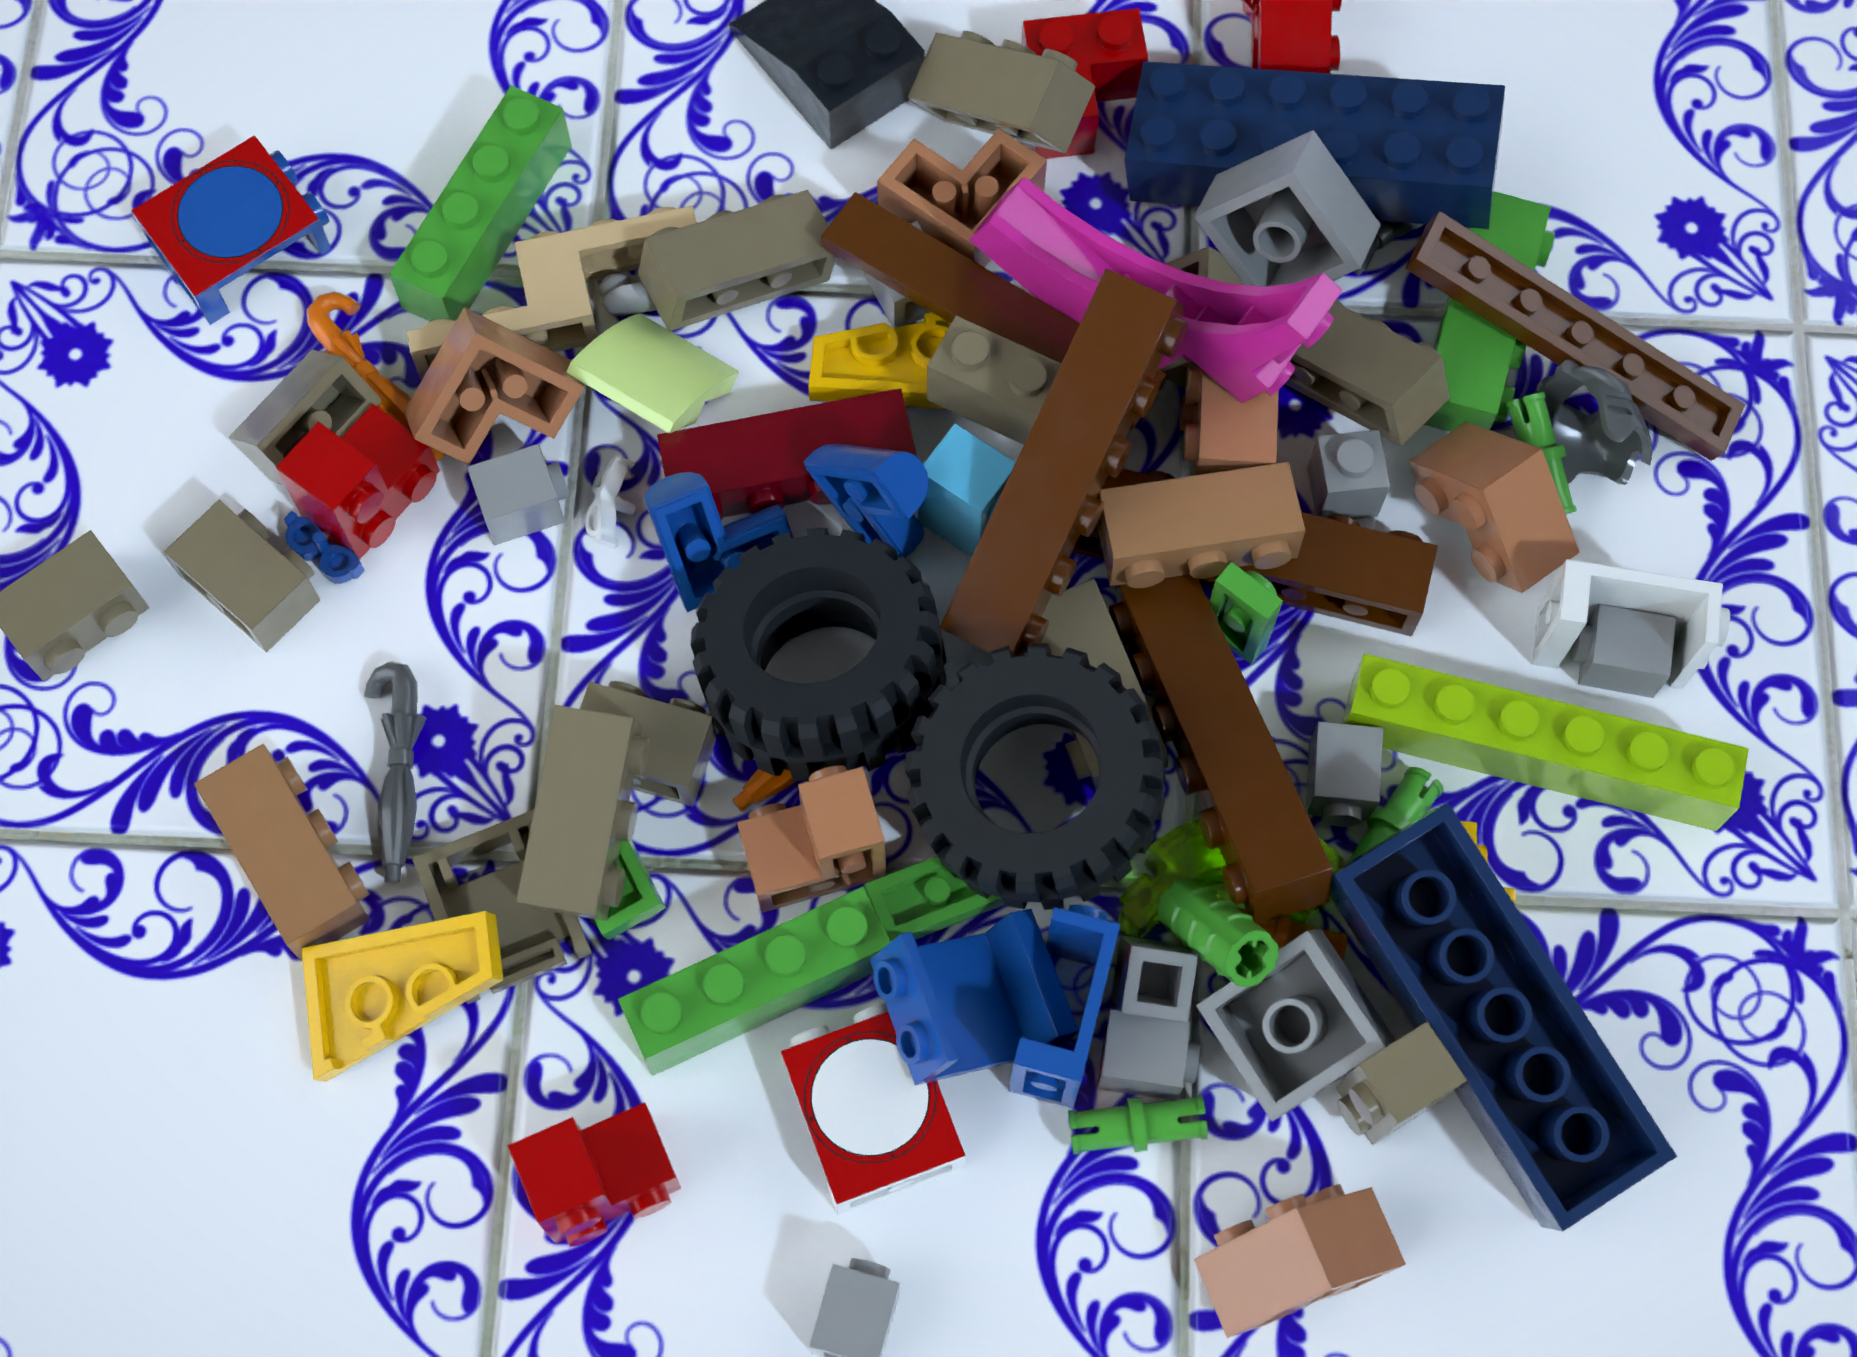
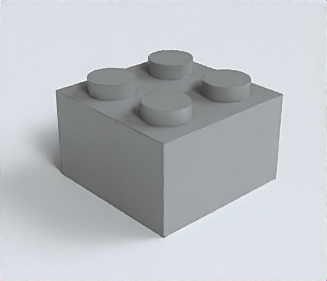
M1314 130L1217 174L1194 215L1196 221L1244 285L1263 287L1298 283L1320 273H1324L1333 280L1360 269L1381 225Z
M1321 928L1307 930L1279 949L1275 968L1258 985L1241 987L1230 982L1196 1005L1271 1121L1287 1114L1351 1072L1358 1064L1396 1041Z

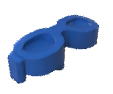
M293 511L284 518L288 527L286 532L288 546L305 561H312L321 557L319 562L320 569L324 577L330 582L342 584L352 578L358 579L365 571L354 552L339 545H330L325 534L308 518L298 517Z

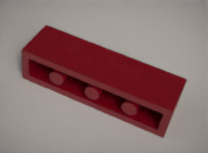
M901 388L688 428L672 433L657 434L665 477L684 472L698 473L704 477L711 490L721 521L724 517L744 513L754 514L776 504H779L783 509L786 505L811 501L814 504L831 503L807 471L806 465L803 462L814 450L823 445L838 443L902 451L914 454L917 457Z

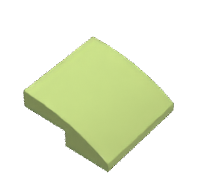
M640 313L616 323L600 334L570 362L566 371L567 374L667 433H672L695 424L704 403L730 393L740 372L671 331L668 332L666 328Z

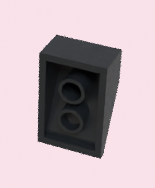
M765 0L729 23V29L831 150L910 100L907 97L925 58V50L889 9L875 0Z

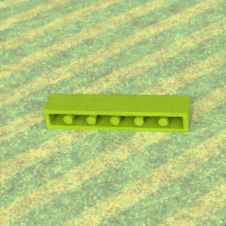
M1365 653L1353 676L1342 724L1383 728V749L1717 831L1739 809L1749 752L1747 747Z

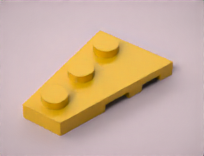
M934 313L924 314V322L892 328L884 322L813 337L808 386L809 401L830 402L901 388L906 407L945 409L927 400V365L951 323Z
M482 911L301 948L314 1080L327 1082L503 981L496 914Z

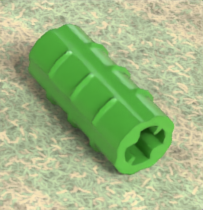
M1184 878L1174 882L1170 889L1162 894L1158 904L1159 921L1182 942L1184 948L1192 949L1198 954L1201 961L1212 965L1218 975L1225 976L1237 986L1251 987L1258 985L1265 976L1273 971L1278 960V944L1272 940L1267 931L1253 922L1251 915L1240 912L1236 909L1233 902L1226 901L1220 897L1216 889L1208 888L1198 879Z

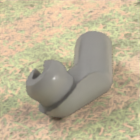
M615 273L605 277L599 285V293L603 297L602 306L608 313L614 316L623 317L657 310L642 281L631 283L626 275Z

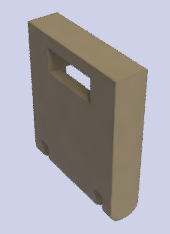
M534 809L412 858L435 921L482 911L496 914L503 981L490 987L492 994L567 965L560 945L562 942L571 939L573 950L580 959L592 954L578 916L532 909L516 902ZM509 843L513 844L520 862L459 885L452 866ZM480 994L466 1001L467 1004L480 1000Z

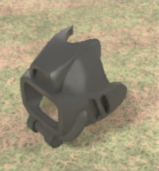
M1568 359L1564 360L1556 368L1553 376H1547L1537 384V393H1545L1546 398L1544 399L1557 446L1564 444L1567 456L1561 458L1568 485L1578 474L1604 476L1618 484L1626 485L1630 480L1639 455H1641V462L1651 466L1653 451L1650 434L1639 407L1632 400L1627 383L1602 368L1595 366L1579 367L1575 361ZM1585 385L1587 390L1597 399L1599 409L1593 414H1585L1564 403V401L1575 390Z

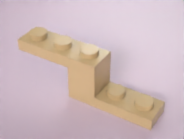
M693 205L681 208L660 207L651 211L648 215L619 221L616 219H602L592 223L589 227L561 233L545 231L535 234L528 240L514 242L528 306L518 308L508 306L495 307L486 311L482 316L553 352L590 344L598 337L586 280L639 269L645 238H649L659 230L667 227H677L679 229L697 223ZM438 319L425 324L422 328L406 331L410 353L421 380L456 321Z

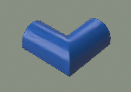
M837 443L819 447L803 461L807 471L851 530L864 534L866 543L871 544L874 539L882 540L896 548L898 558H908L923 539L924 528L914 513L925 500L929 485L925 466L914 454Z
M684 472L667 476L655 482L644 495L645 504L686 612L697 609L707 592L711 594L716 593L712 582L727 566L733 570L741 564L739 560L741 554L755 545L759 550L773 545L772 537L790 532L791 538H793L786 514L779 504L723 526L709 485L705 478L698 473Z

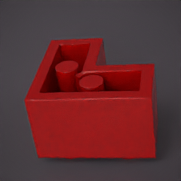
M1242 0V11L1251 20V68L1328 74L1331 71H1338L1340 66V41L1338 35H1331L1332 12L1340 11L1342 0Z
M1139 8L1024 20L1022 22L1021 45L1029 48L1039 56H1042L1045 49L1055 50L1067 55L1078 63L1075 72L1095 85V89L1067 152L1063 153L1034 145L1037 154L1045 159L1094 154L1099 119L1097 102L1137 97L1143 61H1148L1149 59Z
M374 404L369 407L342 438L318 421L275 467L300 515L312 521L335 544L354 552L359 560L370 548L379 547L389 538L394 530L396 519L412 502L417 503L428 495L436 482L437 474L440 472L431 447L413 439L409 429Z
M646 1102L582 1130L574 1117L507 1145L537 1223L555 1244L567 1239L569 1246L573 1247L594 1240L608 1231L605 1222L630 1211L634 1219L653 1214L672 1202L669 1194L682 1189Z

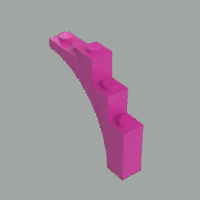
M1023 177L1002 196L969 239L1032 295L1078 323L1081 322L1105 268L1178 300L1186 308L1181 319L1188 321V328L1176 354L1172 358L1164 355L1158 368L1165 367L1179 357L1186 361L1191 359L1241 403L1250 400L1264 391L1271 396L1287 382L1295 370V366L1290 362V359L1301 344L1309 348L1327 331L1334 320V317L1328 310L1343 291L1324 273L1298 283L1263 287L1225 283L1184 272L1149 258L1103 234L1062 207L1026 177Z

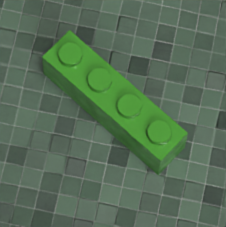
M512 85L509 87L389 273L402 309L429 322L438 319L456 321L464 307L470 309L572 147L562 107Z
M1496 191L1493 194L1489 229L1467 228L1534 271L1536 266H1546L1555 238V232L1545 230L1551 206ZM1447 296L1433 348L1442 356L1450 399L1424 425L1451 432L1464 422H1469L1490 430L1494 420L1503 423L1506 421L1509 410L1506 409L1505 403L1513 400L1515 387L1505 385L1509 368L1519 369L1527 345Z
M864 886L625 995L619 998L618 1001L650 1073L654 1076L873 974L874 971L870 959L886 947L890 940Z

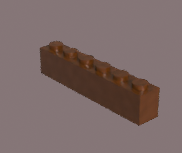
M1105 268L942 620L940 629L989 653L990 651L1009 646L1013 657L1023 656L1025 652L1028 653L1029 643L1042 642L1049 625V620L1043 618L1042 615L1052 593L1061 596L1067 588L1077 563L1069 558L1080 534L1085 537L1090 536L1101 516L1104 502L1097 499L1103 484L1108 475L1114 478L1119 475L1129 456L1132 442L1126 440L1125 437L1136 415L1144 418L1155 401L1160 382L1154 380L1153 377L1163 356L1166 355L1172 358L1178 351L1186 334L1188 321L1181 319L1186 308L1178 300Z
M1122 468L1116 478L1110 475L1107 476L1102 489L1176 478L1162 471L1151 470L1141 473ZM1301 512L1306 531L1297 558L1291 559L1286 564L1272 569H1258L1254 565L1239 567L1245 572L1251 570L1265 577L1275 588L1277 596L1283 600L1282 605L1412 637L1424 612L1438 545L1423 542L1419 536L1407 531L1394 530L1386 533L1361 527L1359 522L1346 516L1332 515L1324 518ZM1097 524L1089 537L1080 534L1072 553L1104 560ZM1218 576L1198 580L1201 585L1214 587Z
M1188 574L1164 578L1160 583L1146 588H1132L1127 584L1116 585V604L1108 607L1109 614L1121 642L1128 640L1134 653L1130 655V664L1142 692L1150 690L1156 705L1152 706V715L1163 742L1172 741L1179 757L1175 758V769L1182 790L1187 796L1195 793L1202 808L1201 811H1198V821L1203 838L1210 850L1219 847L1226 865L1222 866V876L1231 901L1234 905L1243 903L1248 915H1251L1253 922L1257 925L1328 903L1333 868L1199 580Z

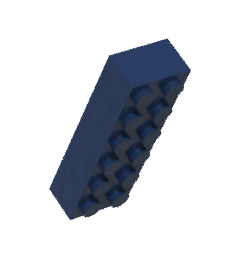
M1143 61L1124 159L1129 198L1133 202L1199 207L1217 174L1314 130L1378 221L1427 224L1440 211L1464 227L1489 229L1502 132L1506 85Z
M1449 803L1427 812L1332 873L1330 898L1414 1029L1428 1021L1467 1079L1454 1092L1541 1227L1565 1231L1678 1157Z

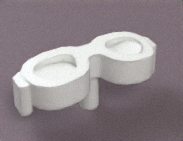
M618 455L612 458L597 474L592 485V493L595 494V499L587 511L585 521L586 531L590 536L594 537L595 542L613 549L619 546L618 539L614 538L616 510L633 515L636 509V504L616 497L627 470L631 469L635 462Z

